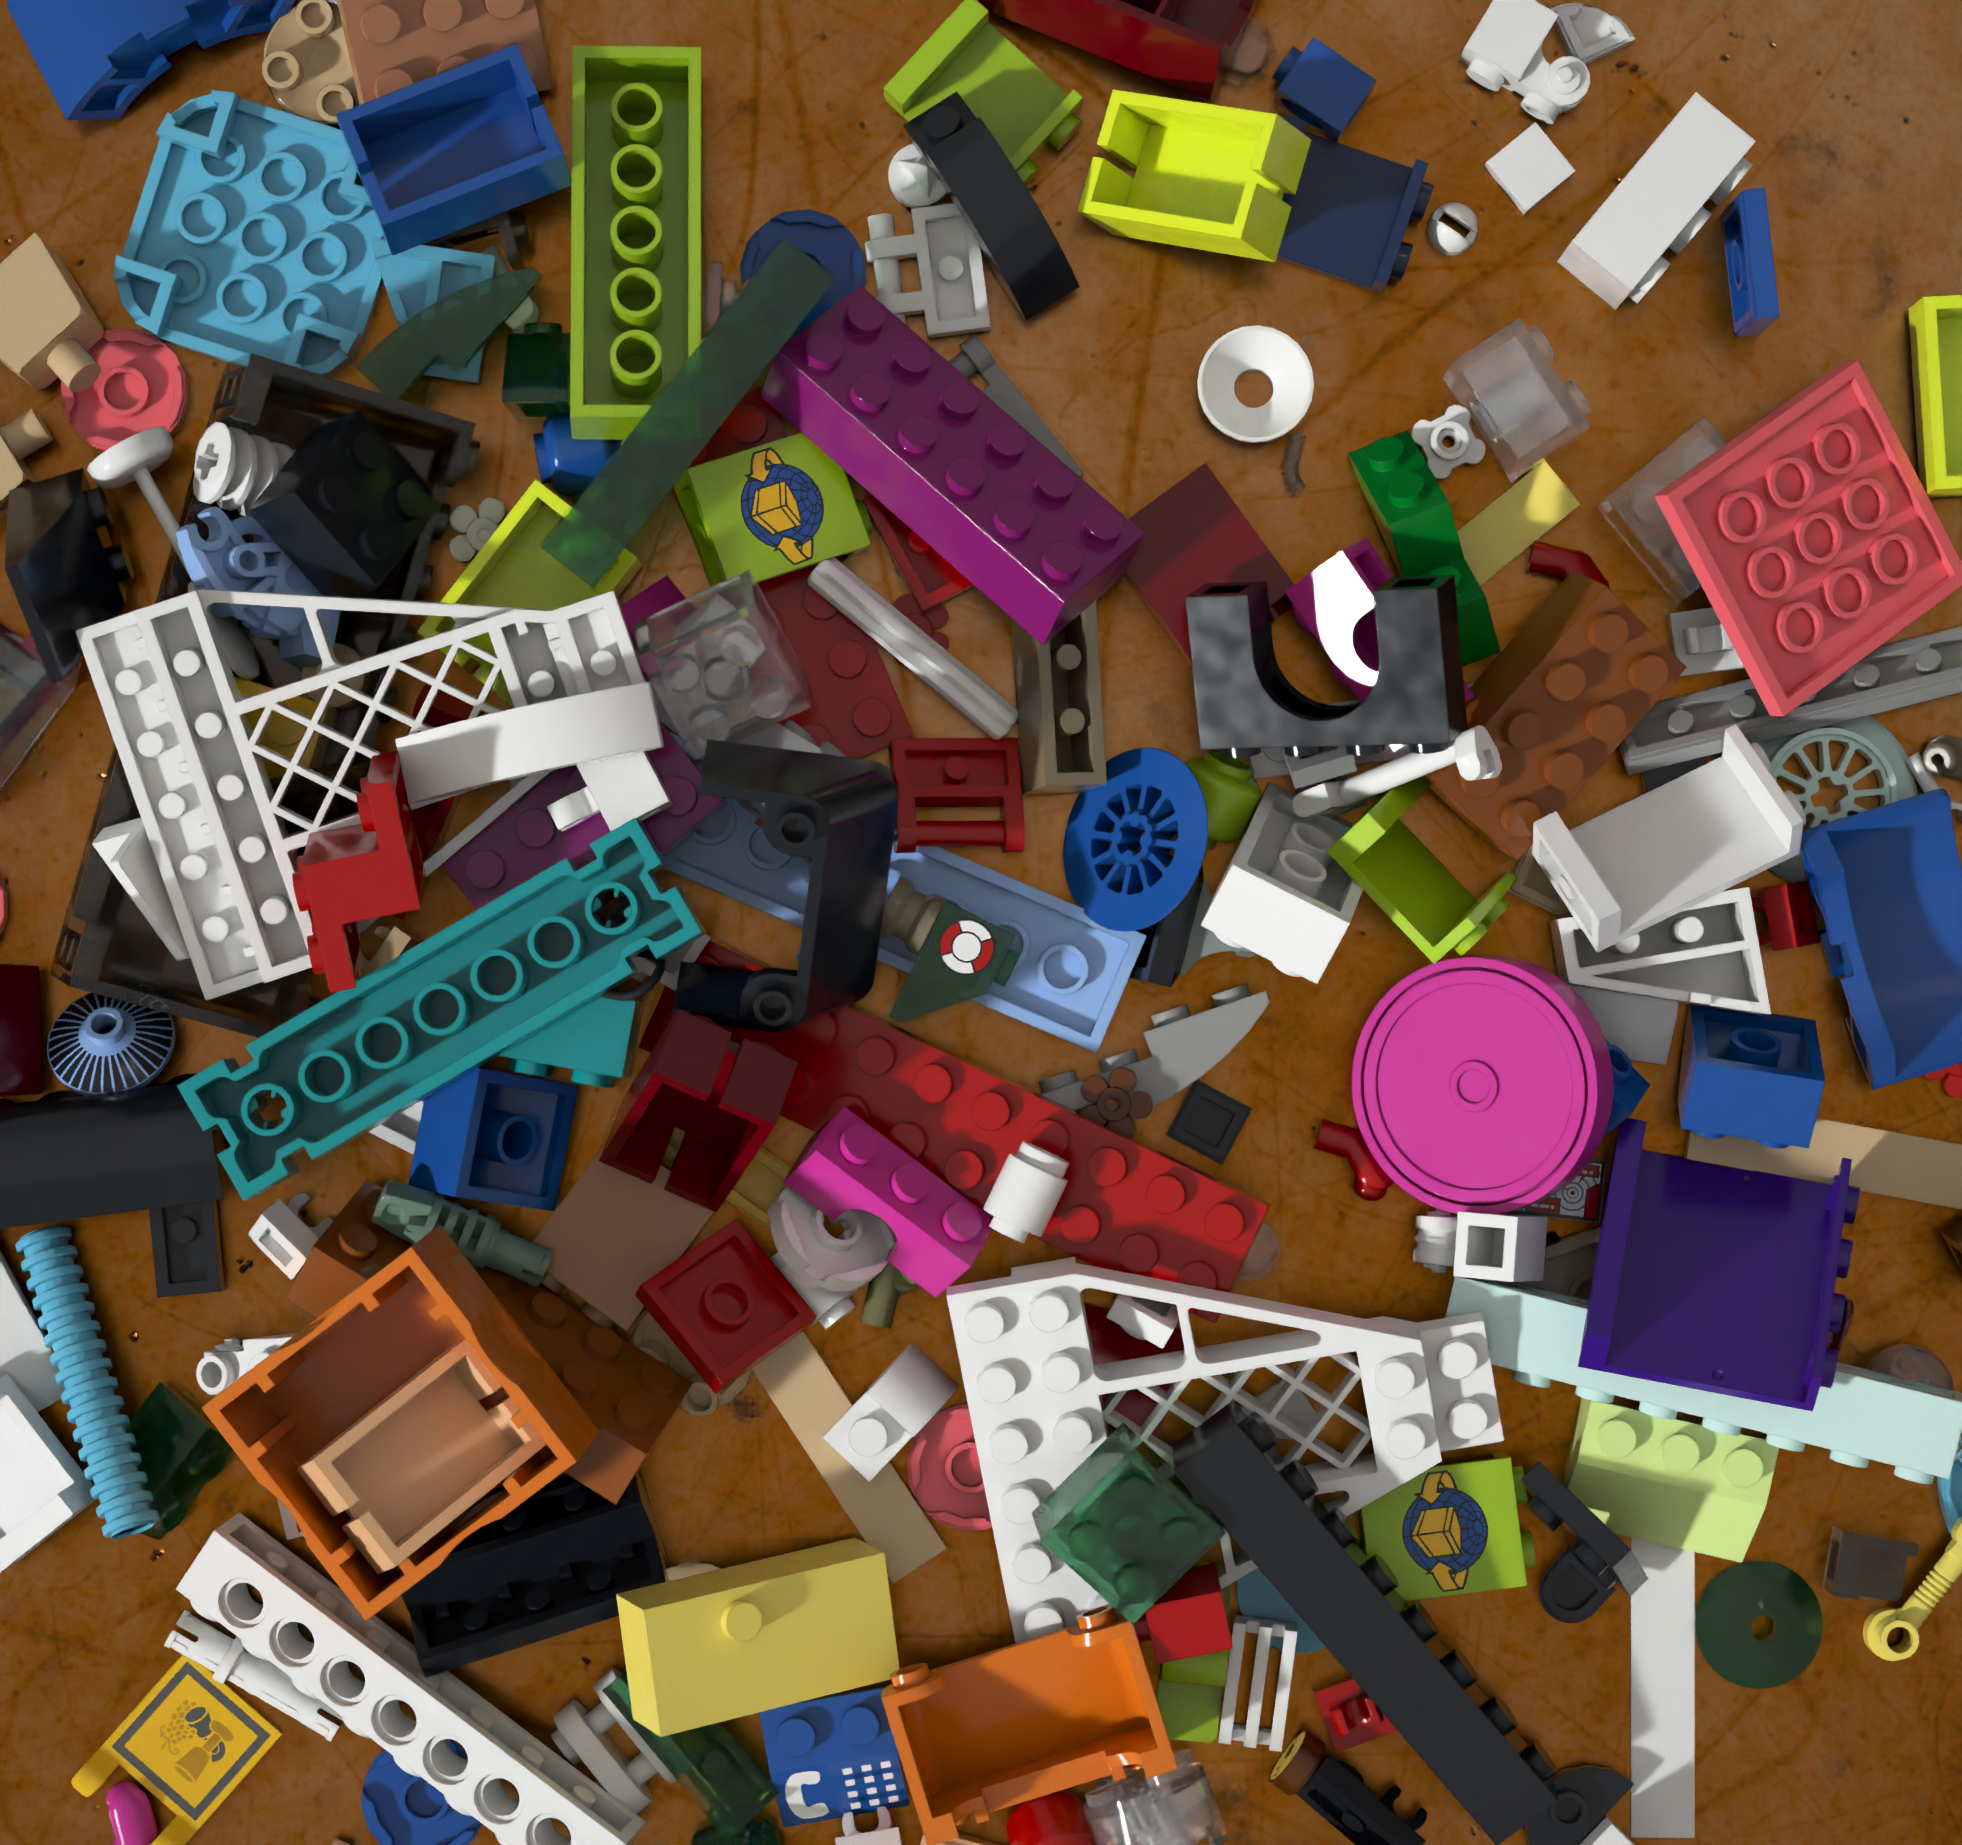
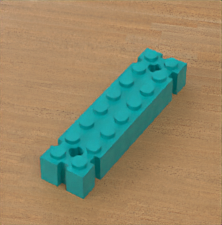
M633 818L589 844L597 859L581 869H578L574 860L569 858L563 859L358 979L356 988L334 993L247 1044L246 1048L253 1061L243 1067L239 1066L235 1058L222 1059L177 1085L203 1132L221 1128L231 1147L220 1152L217 1156L243 1201L256 1198L300 1172L293 1156L305 1149L312 1160L326 1157L637 975L639 971L634 965L632 958L650 948L655 958L662 960L707 934L681 888L675 886L664 892L658 883L654 873L666 867L667 864L642 821ZM614 891V897L620 899L625 894L631 906L624 910V916L627 921L619 927H616V922L612 920H607L605 925L599 916V913L606 908V902L603 897ZM271 1091L272 1098L283 1097L287 1105L281 1111L283 1122L278 1127L277 1119L265 1121L260 1111L268 1106L264 1095Z

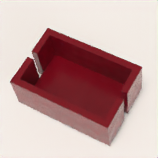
M678 1009L623 1097L599 1161L652 1184L657 1176L674 1128L683 1130L685 1133L664 1190L717 1213L775 1127L798 1062L781 1055L774 1047L766 1043L752 1042L746 1038L743 1039L741 1044L730 1040L732 1032L721 1028L712 1019L701 1015H692Z

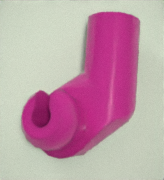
M121 1781L113 1785L106 1798L109 1817L116 1837L112 1845H151L157 1835V1826L146 1793L131 1781Z

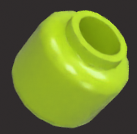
M1208 750L1205 757H1194L1188 760L1185 764L1198 780L1206 802L1208 814L1206 849L1213 850L1217 841L1224 843L1238 841L1242 838L1261 798L1260 786L1252 778L1255 771L1254 768L1238 758L1224 757L1223 752L1217 750Z

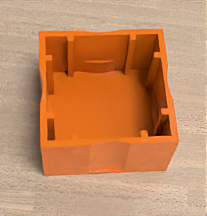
M440 1224L201 1408L259 1484L267 1488L289 1510L297 1522L307 1546L365 1621L440 1566L453 1549L468 1535L493 1521L502 1519L576 1463L600 1433L592 1420ZM466 1339L502 1386L496 1392L479 1400L484 1409L487 1410L492 1405L510 1396L519 1408L510 1418L515 1426L520 1429L530 1422L547 1445L398 1566L377 1574L341 1528L351 1519L346 1511L332 1516L296 1468L446 1349Z

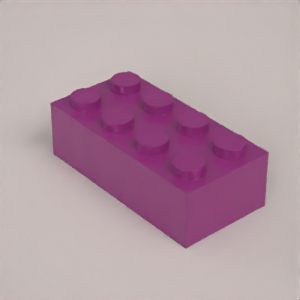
M659 720L664 747L646 752L674 805L643 820L642 823L660 854L664 857L727 806L728 803L721 797L699 795L701 770ZM576 765L568 766L553 772L440 866L476 910L565 858L574 860L578 869L588 865L597 859L589 844L611 831L601 812L564 832L558 830L547 806L587 787ZM614 891L607 893L603 897L606 904L614 898Z

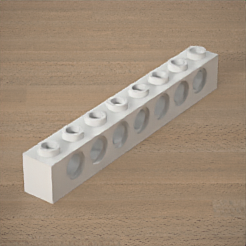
M240 1512L213 1531L177 1586L176 1590L190 1600L192 1607L198 1614L208 1620L219 1622L241 1639L242 1645L249 1653L257 1658L269 1660L291 1677L294 1686L300 1692L311 1698L320 1699L342 1716L345 1725L351 1731L362 1737L371 1738L393 1755L394 1761L402 1770L413 1776L422 1777L444 1794L447 1803L461 1814L473 1816L494 1832L501 1845H631L646 1824V1821L449 1671L426 1678L418 1663L416 1647L375 1615L365 1621L341 1589ZM247 1583L254 1586L260 1592L263 1604L253 1600L248 1592ZM297 1622L308 1627L313 1635L314 1643L302 1637L298 1630ZM348 1661L360 1667L364 1674L365 1682L358 1680L352 1675L348 1667ZM398 1700L404 1701L412 1707L416 1720H412L403 1714ZM449 1739L457 1741L464 1747L468 1759H463L454 1753ZM500 1778L508 1780L516 1787L519 1798L512 1797L506 1793L501 1785ZM551 1818L562 1821L568 1827L571 1837L561 1835L554 1828Z

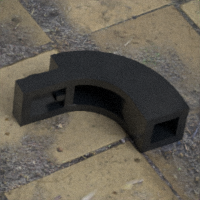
M957 91L903 125L909 139L964 217L984 252L997 281L1026 321L1080 287L1055 235L1017 171L982 119L975 117Z

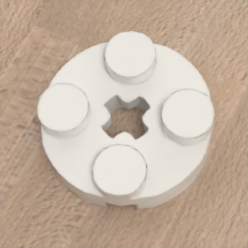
M786 1185L768 1206L767 1213L775 1246L783 1260L790 1267L791 1275L795 1282L805 1289L816 1290L822 1287L829 1291L854 1290L870 1282L888 1263L885 1258L896 1241L895 1233L884 1220L868 1211L850 1209L844 1211L834 1221L828 1217L832 1224L841 1223L845 1230L837 1239L831 1236L824 1228L823 1215L825 1214Z

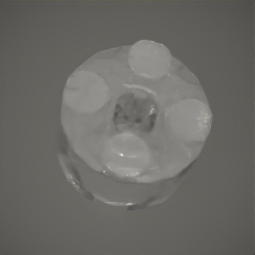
M1190 1748L1181 1749L1173 1752L1177 1770L1146 1779L1145 1773L1134 1777L1131 1768L1124 1769L1126 1778L1114 1781L1112 1775L1096 1780L1097 1789L1085 1795L1086 1802L1083 1804V1810L1096 1845H1194L1208 1838L1210 1845H1221L1225 1842L1229 1835L1201 1760H1194Z

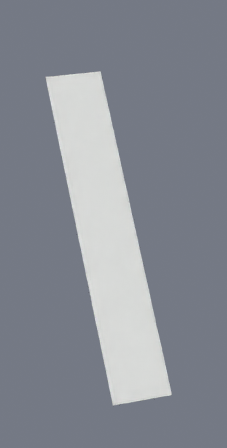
M1631 1537V1550L1649 1578L1631 1596V1781L1634 1783L1631 1787V1838H1695V1552Z

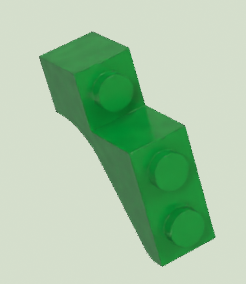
M1406 430L1391 437L1378 439L1368 446L1350 452L1349 456L1355 475L1399 575H1455L1462 667L1501 652L1486 595L1464 559L1449 501L1409 431Z

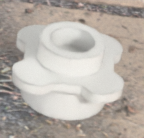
M1461 405L1448 407L1445 415L1433 421L1419 420L1412 428L1411 437L1417 445L1421 446L1422 454L1436 479L1447 478L1452 469L1464 463L1477 464L1485 455L1484 442L1475 438L1469 425L1470 412ZM1446 436L1452 437L1454 439V446L1446 448L1442 444L1443 438Z

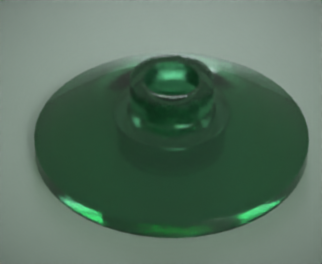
M1745 1561L1724 1569L1706 1586L1699 1598L1695 1611L1696 1641L1707 1663L1726 1680L1747 1688L1765 1689L1777 1687L1800 1675L1815 1657L1823 1633L1821 1608L1811 1587L1791 1569L1771 1561ZM1759 1616H1769L1773 1621L1772 1633L1763 1639L1755 1638L1751 1632L1753 1621Z

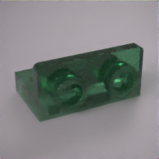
M161 1382L130 1419V1425L125 1429L126 1433L134 1434L136 1444L131 1449L132 1452L140 1453L142 1459L141 1464L137 1466L138 1471L145 1472L147 1475V1483L143 1485L144 1490L151 1491L153 1495V1501L149 1504L150 1509L157 1510L159 1514V1520L154 1526L140 1534L157 1540L162 1539L167 1532L173 1530L182 1522L187 1513L188 1505L206 1482L215 1478L226 1465L227 1456L232 1451V1447L214 1425L174 1388Z

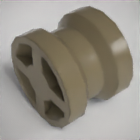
M901 876L884 906L880 936L883 938L891 935L904 941L906 950L918 956L947 899L936 893L926 896L915 890L913 881Z

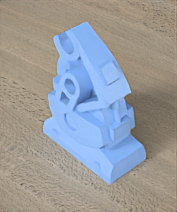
M215 506L204 509L197 515L209 528V538L207 541L200 537L195 523L182 526L175 532L186 569L197 590L208 588L322 595L252 516L230 521L225 512ZM245 534L254 536L253 543H245L241 536ZM229 603L212 604L211 610L218 618L234 616L240 621L243 620L242 625L250 629V634L264 639H279L281 660L299 668L322 664V659L304 608ZM320 609V615L333 649L341 610Z

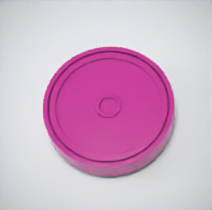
M1480 954L1447 959L1430 964L1403 978L1387 992L1371 1012L1356 1046L1352 1068V1098L1358 1126L1366 1145L1380 1167L1403 1190L1432 1207L1450 1213L1458 1214V1211L1501 1214L1547 1199L1571 1183L1584 1170L1596 1153L1608 1126L1613 1101V1071L1607 1043L1599 1024L1584 1001L1570 986L1556 975L1531 962L1510 956Z

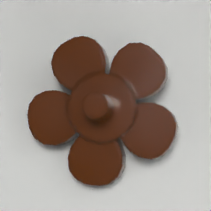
M1118 1067L1111 1072L1109 1084L1103 1076L1095 1074L1087 1077L1081 1085V1095L1089 1102L1097 1103L1085 1107L1081 1114L1103 1125L1108 1123L1109 1128L1130 1138L1136 1132L1135 1122L1130 1116L1137 1119L1148 1117L1152 1112L1153 1101L1151 1096L1144 1091H1137L1129 1095L1137 1084V1076L1135 1072L1125 1067Z

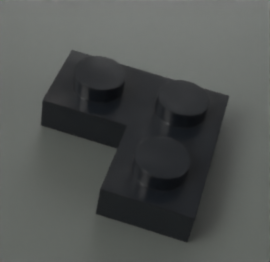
M1539 1461L1521 1478L1522 1483L1532 1496L1525 1504L1527 1508L1552 1532L1562 1525L1577 1539L1578 1542L1571 1548L1572 1551L1582 1560L1581 1565L1606 1590H1609L1617 1583L1631 1597L1649 1579L1632 1550Z

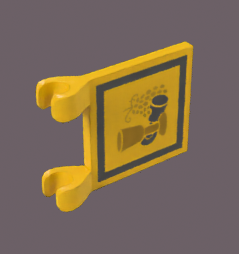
M184 1655L174 1663L105 1743L75 1774L71 1781V1784L83 1796L89 1797L98 1791L119 1765L123 1767L177 1815L151 1845H186L283 1734L227 1683L222 1685L212 1679L213 1671Z

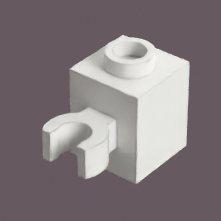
M645 751L605 761L595 760L577 764L576 766L587 787L547 806V809L558 830L562 832L580 824L601 812L610 831H613L633 818L643 821L674 804Z

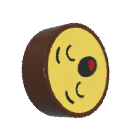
M1306 1729L1300 1732L1278 1759L1270 1774L1269 1782L1287 1796L1297 1793L1320 1764L1326 1750L1325 1743Z

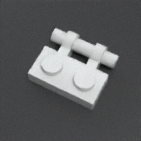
M955 203L911 209L914 234L895 236L893 215L890 213L867 217L870 241L864 243L866 261L874 266L878 296L876 299L906 325L907 316L925 313L928 338L991 330L981 248ZM917 257L922 291L903 293L899 260Z

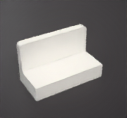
M141 817L103 828L92 843L94 848L177 961L190 958Z

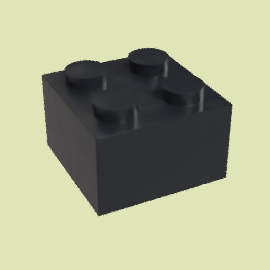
M358 409L313 429L250 507L248 512L322 595L357 597L379 588L442 504Z

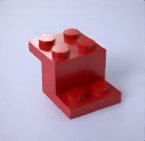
M398 751L372 756L368 776L360 778L362 793H357L356 797L361 824L309 834L304 855L297 856L298 872L292 873L298 908L300 912L311 910L313 918L311 920L313 935L307 936L311 965L315 975L326 974L330 993L357 987L364 953L357 921L421 909L426 872L411 806L408 803Z

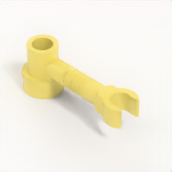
M1962 1517L1954 1523L1951 1532L1952 1540L1947 1545L1943 1556L1935 1564L1934 1570L1930 1571V1575L1926 1576V1580L1922 1581V1585L1918 1586V1590L1914 1591V1594L1909 1597L1902 1608L1881 1607L1867 1617L1863 1626L1864 1642L1880 1658L1888 1661H1898L1906 1659L1916 1652L1919 1646V1627L1930 1615L1932 1608L1936 1607V1603L1940 1602V1598L1944 1597V1593L1948 1592V1588L1952 1587V1583H1955L1962 1574ZM1896 1627H1902L1903 1638L1901 1642L1896 1646H1888L1887 1637L1889 1632Z

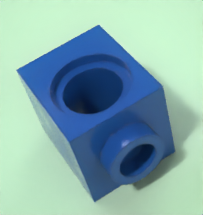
M1313 37L1303 52L1293 46L1278 66L1272 79L1280 83V86L1277 89L1273 102L1298 119L1307 121V125L1329 140L1338 142L1372 93L1377 80Z

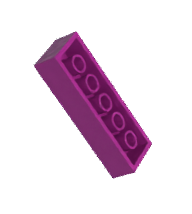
M861 285L776 351L760 396L1042 645H1045L1124 576L1145 533Z

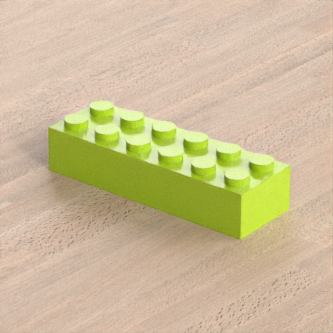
M572 45L570 422L572 439L701 440V47Z

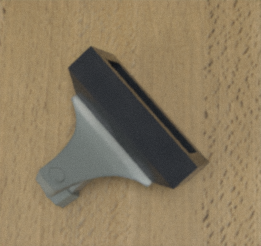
M1168 855V857L1172 860L1173 856ZM1203 864L1189 892L1171 913L1149 927L1136 930L1147 937L1129 978L1171 987L1180 974L1186 975L1192 965L1204 956L1225 951H1234L1236 956L1250 958L1256 955V953L1246 948H1236L1225 944L1216 937L1214 932L1201 926L1212 901L1209 882L1204 881Z

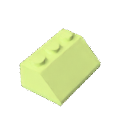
M1581 1397L1562 1484L1615 1534L1742 1563L1767 1505L1779 1448L1766 1443V1436L1741 1431L1739 1436L1722 1434L1704 1428L1700 1421L1679 1416L1675 1420L1658 1418L1639 1411V1407L1614 1401L1612 1404L1600 1403Z

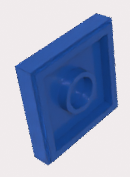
M1765 188L1742 190L1721 214L1734 334H1737V337L1760 335L1780 317Z

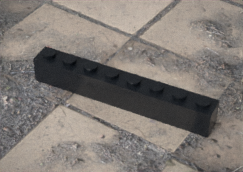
M1232 1400L1172 1446L1175 1472L1495 1845H1499L1558 1802L1552 1777L1558 1772L1554 1762L1538 1742L1533 1741L1527 1745L1514 1730L1518 1727L1517 1720L1499 1696L1493 1695L1488 1699L1475 1684L1479 1680L1478 1675L1464 1654L1457 1648L1448 1652L1438 1641L1435 1635L1439 1633V1630L1424 1607L1417 1601L1408 1605L1398 1594L1395 1588L1399 1586V1583L1384 1560L1377 1554L1368 1558L1355 1543L1359 1536L1344 1513L1337 1507L1328 1511L1314 1495L1318 1492V1487L1305 1467L1296 1459L1288 1464L1273 1447L1278 1443L1277 1438L1265 1420L1256 1412L1247 1416L1237 1403Z

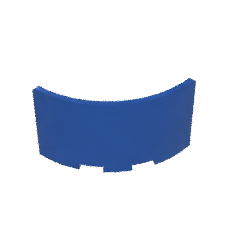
M8 0L7 7L66 120L121 118L132 101L151 82L172 67L167 56L196 40L203 50L231 38L271 31L278 19L288 13L295 0Z
M1936 789L1802 830L1800 848L1807 888L1810 896L1815 897L1826 929L1818 931L1831 978L1844 975V978L1840 980L1849 1005L1850 1014L1849 1017L1845 1018V1022L1872 1090L1962 1063V869L1953 827L1951 799L1945 789Z

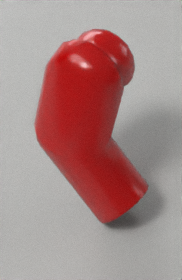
M1533 542L1527 572L1564 581L1572 571H1575L1610 589L1609 583L1588 554L1579 550L1543 542Z
M1321 1120L1313 1149L1348 1160L1356 1176L1353 1190L1361 1199L1366 1201L1382 1199L1387 1192V1188L1392 1186L1394 1181L1385 1173L1371 1154L1361 1131L1329 1120Z

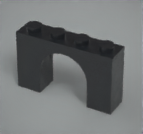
M1455 575L1390 577L1373 590L1379 652L1377 679L1371 693L1365 700L1343 706L1327 705L1306 697L1296 690L1283 675L1273 648L1267 581L1206 583L1186 596L1200 749H1222L1223 756L1228 758L1250 757L1260 754L1261 748L1284 747V754L1293 757L1321 753L1323 746H1346V753L1350 755L1379 753L1385 750V745L1408 744L1409 752L1415 754L1436 753L1448 749V744L1468 728Z

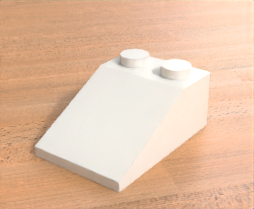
M1269 782L1212 898L1201 926L1214 932L1216 937L1225 944L1236 948H1246L1272 961L1273 965L1281 972L1293 977H1304L1317 984L1350 925L1363 891L1327 852L1353 823L1337 815L1301 818L1293 810L1292 804L1296 795Z

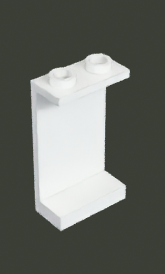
M1735 724L1725 729L1721 757L1592 820L1568 830L1555 811L1533 822L1532 855L1598 953L1800 853L1803 825L1806 824V816L1795 794L1790 790L1783 792L1773 778L1772 767L1763 748L1757 742L1750 744Z

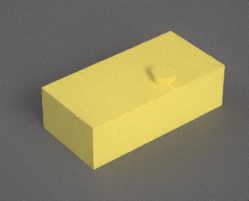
M855 1537L616 1594L633 1720L660 1737L890 1680V1674L900 1669L885 1552Z

